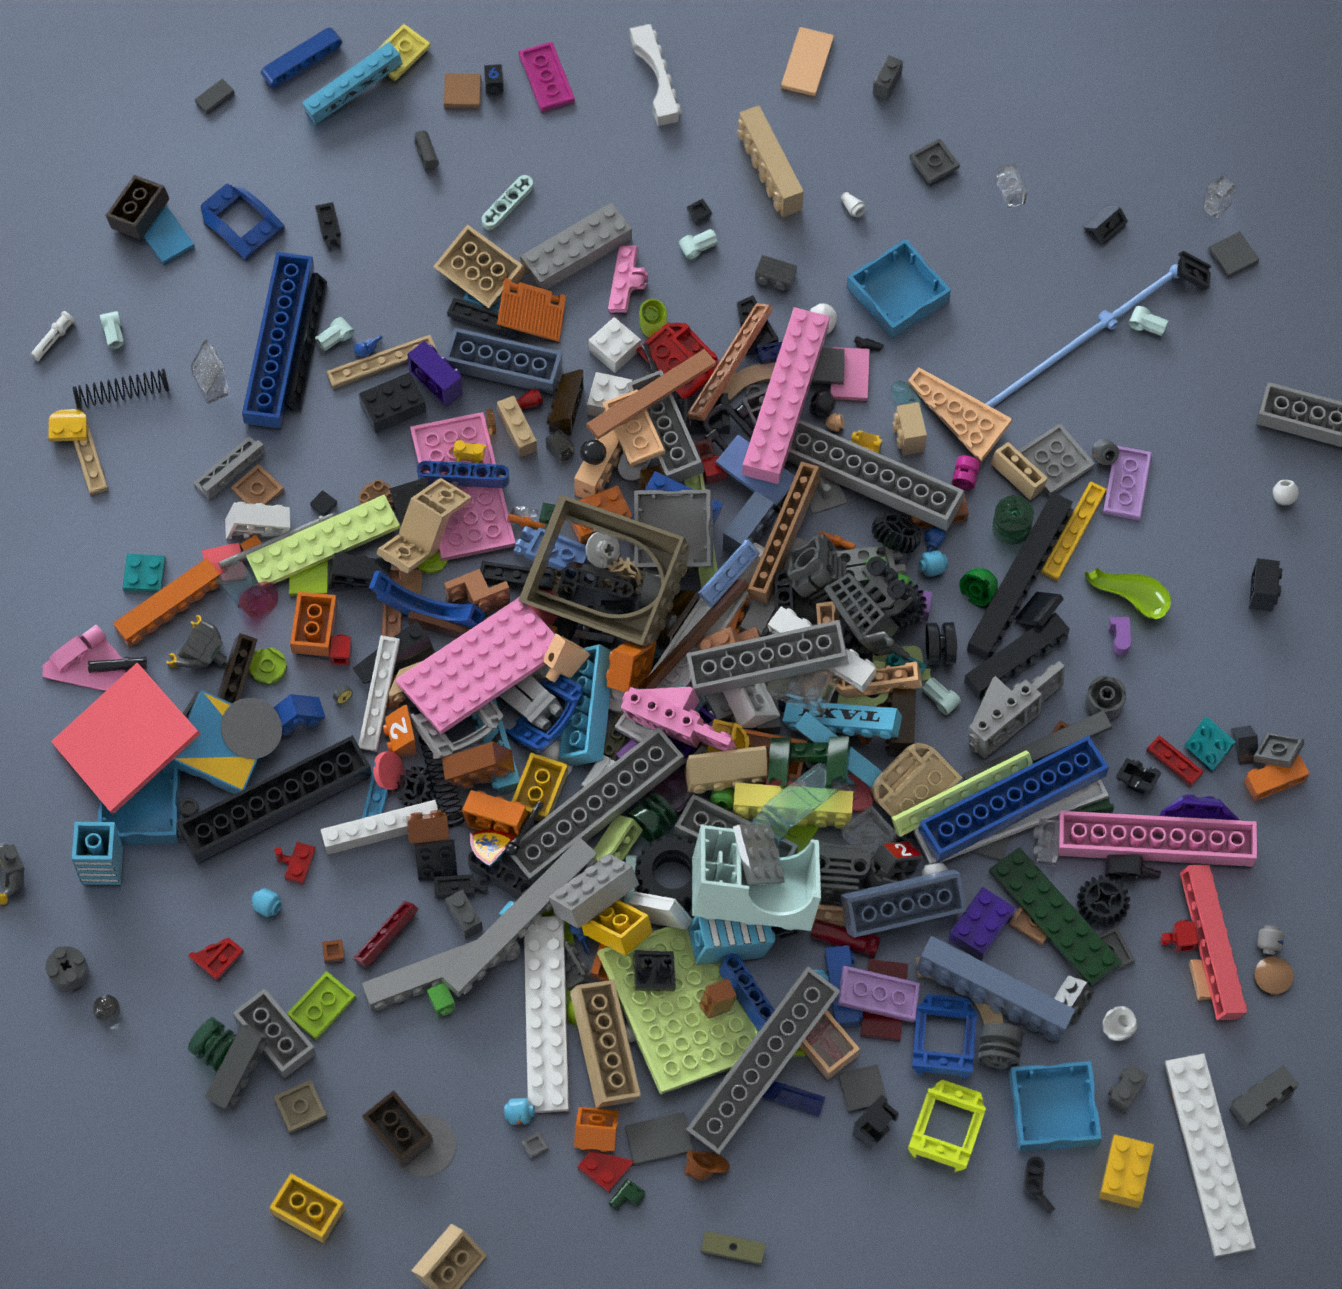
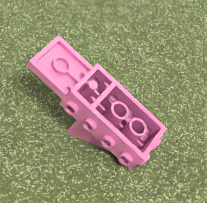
M630 687L629 691H626L622 698L623 703L620 708L629 720L653 730L659 727L666 736L694 748H697L699 742H702L720 751L737 749L731 735L723 731L720 733L713 731L714 728L704 724L700 714L694 711L699 698L691 687L635 689Z

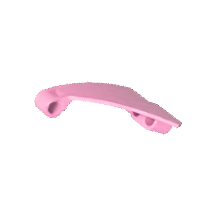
M94 625L80 637L76 636L50 656V660L43 664V678L107 691L126 671L88 672V661L123 659L106 640L105 634L97 625Z

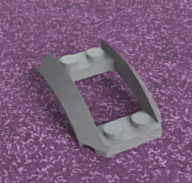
M492 700L476 711L485 725L474 733L453 743L450 742L445 733L440 734L422 713L414 715V713L410 714L412 730L418 731L433 752L432 759H437L475 744L495 730L504 715Z

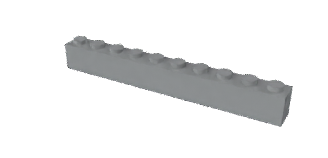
M579 838L441 976V981L458 997L462 993L464 995L467 994L473 987L471 984L476 979L478 981L481 980L487 973L485 970L490 965L492 967L495 966L501 959L499 956L504 951L506 953L509 952L514 946L513 942L518 937L520 939L523 938L528 932L527 928L531 924H537L545 910L549 911L552 909L548 897L557 889L570 882L571 879L584 872L588 867L597 862V853Z

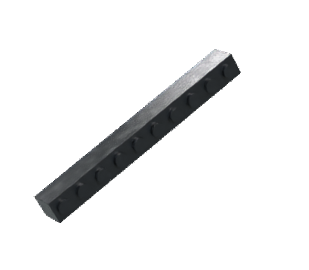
M1052 492L969 640L968 652L985 660L990 655L993 656L996 653L998 640H1003L1007 632L1005 630L1007 624L1011 625L1015 618L1014 611L1021 608L1024 601L1022 599L1023 595H1028L1032 584H1030L1032 579L1036 580L1040 573L1038 568L1041 564L1044 565L1049 556L1047 554L1048 550H1053L1057 539H1055L1057 534L1061 535L1065 528L1063 523L1066 519H1070L1074 511L1071 509L1073 501Z

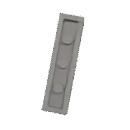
M249 436L193 482L194 486L205 497L210 499L265 453L263 444L259 440L255 442ZM250 443L251 446L244 451V448ZM237 457L230 463L231 458ZM205 480H209L203 486L200 485Z

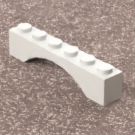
M651 24L630 28V40L634 53L642 57L651 66L658 79L659 88L653 101V113L657 126L678 122L681 109L679 103L676 104L675 102L676 93L670 86L672 84L670 74H666L665 71L667 70L665 59L662 60L661 46L656 43L658 40L656 30H652Z

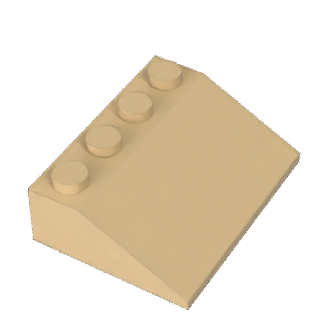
M468 224L433 266L437 271L489 309L501 300L505 278L511 279L512 283L518 284L527 273L525 267Z

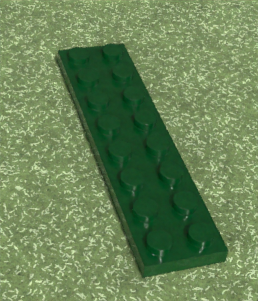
M1020 847L989 869V873L1019 907L1023 908L1027 916L1046 935L1049 941L1080 976L1088 982L1090 987L1121 965L1122 961Z

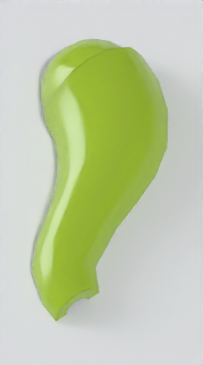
M1099 568L1094 569L1092 572H1084L1086 579L1093 587L1127 599L1137 611L1149 619L1162 618L1170 609L1171 596L1159 581L1150 576L1104 573Z

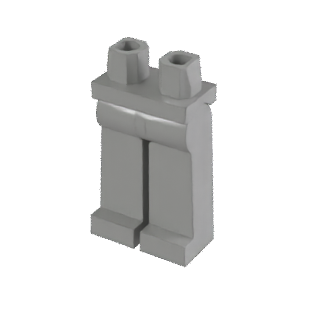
M886 546L837 551V557L840 556L842 562H846V574L850 573L863 586L868 584V580L862 568L866 564V559L873 556L885 557L887 567L893 568L897 574L906 575L905 564H895L894 560L902 559V554L900 552L895 553L894 550H889Z
M531 675L517 683L516 686L529 696L532 701L515 686L499 695L502 700L531 722L535 728H540L544 731H547L552 724L548 720L551 714L558 718L564 712L561 703L556 697L550 694Z

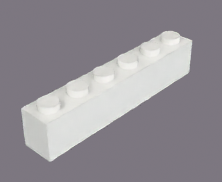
M782 606L767 624L769 631L773 634L812 626L807 619L803 618L801 620L793 610L785 609ZM846 649L849 664L828 668V670L864 692L877 675L875 665L867 659L865 661L861 659L856 651Z
M432 800L321 829L326 853L329 855L408 834L406 816H411L410 814L415 812H421L422 815L430 814L431 811L438 810L436 801Z

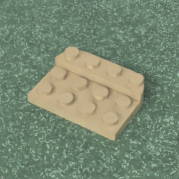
M915 743L908 746L875 779L871 792L875 802L892 818L954 787L962 777L933 747L923 743Z

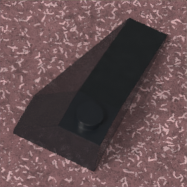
M418 622L413 623L393 637L400 639L393 675L398 674L400 669L424 661L435 653L428 634ZM378 649L353 667L354 672L363 684L370 683L372 680Z

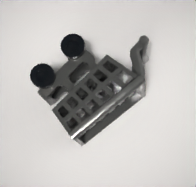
M878 556L872 557L862 568L870 578L869 584L865 587L848 573L824 588L857 640L874 655L896 653L905 660L910 658V654L901 645L894 643V639L891 638L899 628L891 619V616L899 615L904 609H914L918 605V597L914 592L907 591L906 585L901 580H898L897 572L893 568L887 567L885 560ZM875 588H878V590L874 594H870L871 591H873ZM885 595L886 600L878 603L877 600ZM851 599L852 603L849 605L847 601ZM894 605V607H893L892 609L886 610V611L884 610V609L890 608V607H892V606ZM855 607L858 609L856 613L852 610ZM862 614L864 618L860 621L858 617ZM874 614L878 615L876 619L873 617ZM866 622L870 624L867 629L864 627Z

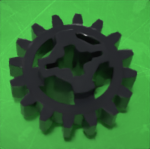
M411 766V771L405 770V776L400 775L402 781L397 782L400 788L396 792L400 793L398 799L402 800V805L409 807L427 802V799L432 800L430 794L435 793L432 787L436 783L432 782L434 776L430 775L429 770L420 766Z

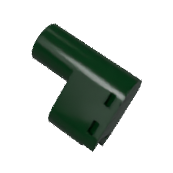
M626 1179L608 1204L617 1211L625 1200L637 1207L643 1200L645 1191L629 1179Z

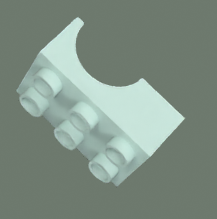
M701 825L692 857V916L703 917L708 920L737 921L747 925L776 926L786 930L799 929L811 931L821 899L819 840L811 839L808 846L795 855L779 857L781 867L784 870V883L748 885L734 830Z

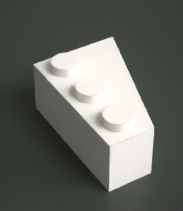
M233 503L225 519L226 540L232 539V536L244 535V538H250V535L262 534V537H274L288 532L290 529V507H283L282 505L269 506L263 503Z

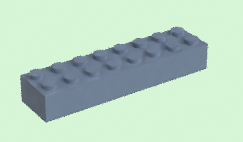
M933 936L930 937L916 967V970L921 975L936 979L939 984L953 988L960 995L971 997L978 1004L982 1005L984 1003L990 1006L993 1012L1002 1013L1008 1016L1011 1021L1024 1024L1030 1031L1039 1032L1050 1041H1060L1076 1010Z

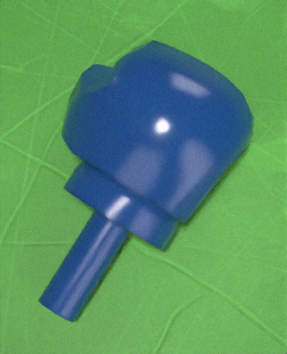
M379 335L374 340L368 339L365 342L356 343L354 347L355 354L362 358L369 356L377 348L376 343L383 339V337Z
M932 527L929 531L925 532L924 538L927 540L925 545L928 546L926 553L931 552L933 549L937 550L946 538L945 531Z
M570 924V932L576 936L578 942H582L586 953L590 952L591 950L586 941L589 937L583 934L582 927L578 929Z

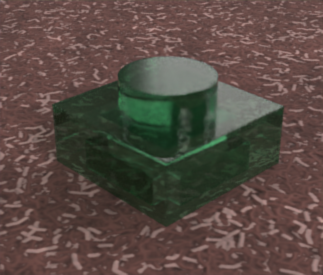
M543 502L539 522L549 523L556 506L555 504Z

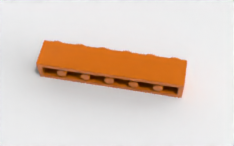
M207 558L115 621L113 625L116 632L128 647L139 643L148 633L155 632L158 626L172 620L177 613L185 611L191 603L199 601L207 592L218 588L221 583L220 581H222L220 573Z

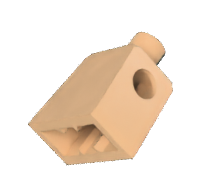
M555 634L544 656V663L550 667L545 677L552 682H556L560 674L569 678L572 677L590 656V653L574 642Z

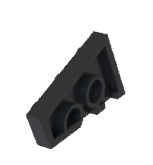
M753 295L737 302L740 328L755 304L758 303ZM768 319L745 356L778 342L779 338Z

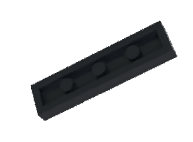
M453 298L447 311L448 317L509 337L517 338L519 333L517 330L497 325L499 312L457 298Z
M482 561L480 567L486 582L500 584L507 581L508 585L524 587L531 567ZM545 570L538 589L552 591L556 579V571Z

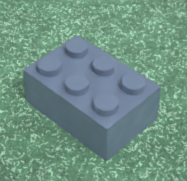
M755 491L724 531L723 550L732 555L745 540H749L752 544L760 542L764 535V530L766 528L769 529L774 522V502Z

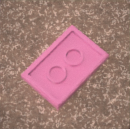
M833 347L845 349L844 385L831 384V394H833L836 400L867 401L870 349Z

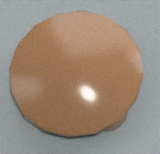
M379 479L369 483L359 494L360 505L385 494L393 509L395 506L389 490L392 486Z
M1271 956L1262 959L1257 964L1253 979L1263 991L1273 996H1278L1291 987L1294 973L1287 961Z

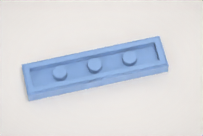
M745 540L698 592L709 607H713L759 556L760 553L749 540Z

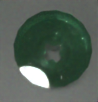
M1011 495L1001 499L995 507L992 530L996 538L1010 545L1020 544L1025 541L1033 524V506L1027 499L1021 496Z
M653 791L648 794V798L642 800L643 806L636 805L627 813V817L633 818L643 831L640 835L649 843L653 840L658 842L660 837L664 836L663 829L671 830L672 825L675 826L679 820L673 807L660 794Z
M211 1017L195 1032L188 1045V1051L198 1059L205 1057L204 1063L210 1065L212 1070L218 1071L237 1034H234L231 1029L225 1031V1025L215 1017Z

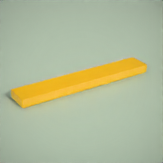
M1091 481L1089 482L1042 568L1041 574L1058 582L1106 494V488Z

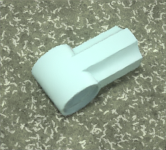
M711 229L694 237L687 235L679 241V246L687 259H694L700 255L701 251L718 245L716 234Z
M1137 306L1128 324L1135 330L1141 331L1145 329L1162 336L1167 327L1168 320L1151 314L1145 307Z
M118 311L100 315L108 348H120L124 343Z
M338 317L331 323L328 329L315 337V341L322 350L326 351L340 340H348L353 335L354 330L343 317Z
M934 677L930 678L922 687V691L936 703L937 708L944 715H948L961 703L960 697L954 691H948Z

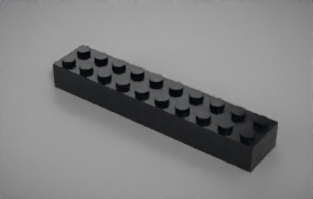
M352 735L178 822L177 825L196 863H199L372 775L371 767Z

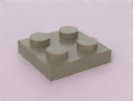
M311 1080L273 1096L290 1134L327 1118V1114Z

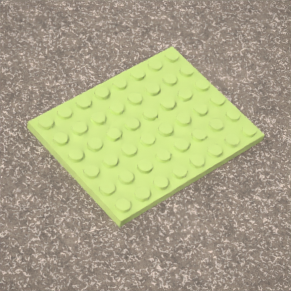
M665 927L653 931L652 934L626 956L609 947L598 950L597 954L609 980L615 981L619 1003L660 1095L730 1070L758 1033L737 999H735L729 1012L709 1019L706 1013L702 1012L700 1000L706 986L724 980L719 972L722 962L696 965L688 928L683 930ZM634 951H674L675 991H635Z

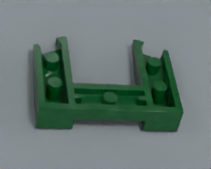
M849 736L829 737V742L792 743L791 737L771 738L768 784H771L772 780L776 779L782 781V789H787L791 762H827L826 789L832 788V780L841 777L843 782L846 783L851 749Z

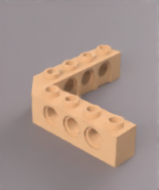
M832 601L816 603L817 624L840 620V613ZM917 662L905 663V665L894 667L888 665L886 668L876 669L877 675L864 692L858 690L828 669L821 670V675L825 679L826 684L845 698L892 692L893 688H922L921 669Z

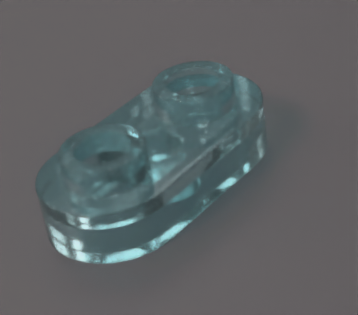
M896 381L892 384L890 393L898 405L910 404L909 401L919 402L921 405L919 397L906 382Z

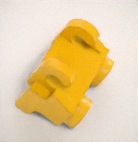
M862 430L854 431L851 436V442L878 454L880 453L883 439H880L881 436L863 432Z
M457 440L454 443L453 457H457L456 462H461V460L475 463L483 462L487 445L480 443L471 444Z

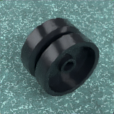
M944 622L941 626V634L937 623H926L925 645L928 665L939 664L941 652L945 664H956L957 636L954 622Z

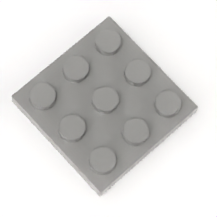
M1061 423L1018 450L1048 478L1044 490L1049 496H1051L1052 492L1056 493L1095 465Z
M748 824L733 826L747 884L769 885L784 883V870L779 861V851L775 845L774 832L771 826Z

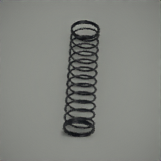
M163 368L161 371L158 369L159 388L153 371L150 372L152 390L146 373H143L145 392L138 374H136L137 392L132 377L129 375L130 394L125 379L122 376L123 396L118 381L115 378L116 398L108 379L109 400L102 381H100L101 399L96 384L93 382L94 401L86 383L87 403L81 386H78L79 395L77 387L73 386L76 407L78 410L82 408L81 395L85 406L89 407L88 393L94 406H96V393L100 404L103 405V391L107 402L110 403V389L114 400L117 402V387L122 400H125L124 385L130 399H132V386L136 396L139 398V383L144 396H146V381L150 393L153 395V379L157 391L161 393L160 377L165 391L169 392L165 369Z
M419 736V738H418L419 743L422 744V745H421V750L424 751V752H423V757L426 758V759L424 760L425 764H427L426 769L429 770V769H428V766H436L435 768H433L432 770H429V771H430V773H431V772H432V773H438V774L434 775V779H435V780H440V781L436 782V784H438V783L444 781V780H445V777H441V778H435V777L438 776V775H440V774H443V773H444V770H441V771H433V770H435L436 768H439V767L443 766V763H440V764H431V763H433V762H435V761H437V760H440V759H442V758H437V759L431 761V762L428 764V763L426 762V760H427V759H432L433 757H430V756L433 755V753H431V754L428 755L427 757L425 756V754H424L425 752H432V751H427L428 749H430L429 747H428L427 749H425V750L423 749V745H425V746H428V745L425 743L424 740H421L422 737ZM451 782L435 785L443 786L434 793V797L437 799L436 804L439 806L438 810H440V806L448 807L442 812L454 807H461L452 812H445L450 814L447 816L448 821L463 817L462 820L456 823L448 824V828L464 823L463 812H458L463 806L456 805L461 801V799L455 798L459 795V792L453 791L457 788V785ZM455 786V788L448 791H439L446 787ZM436 793H445L438 798L436 797ZM457 793L453 797L441 798L447 794ZM438 800H446L440 805L437 802ZM452 800H459L451 805H443Z

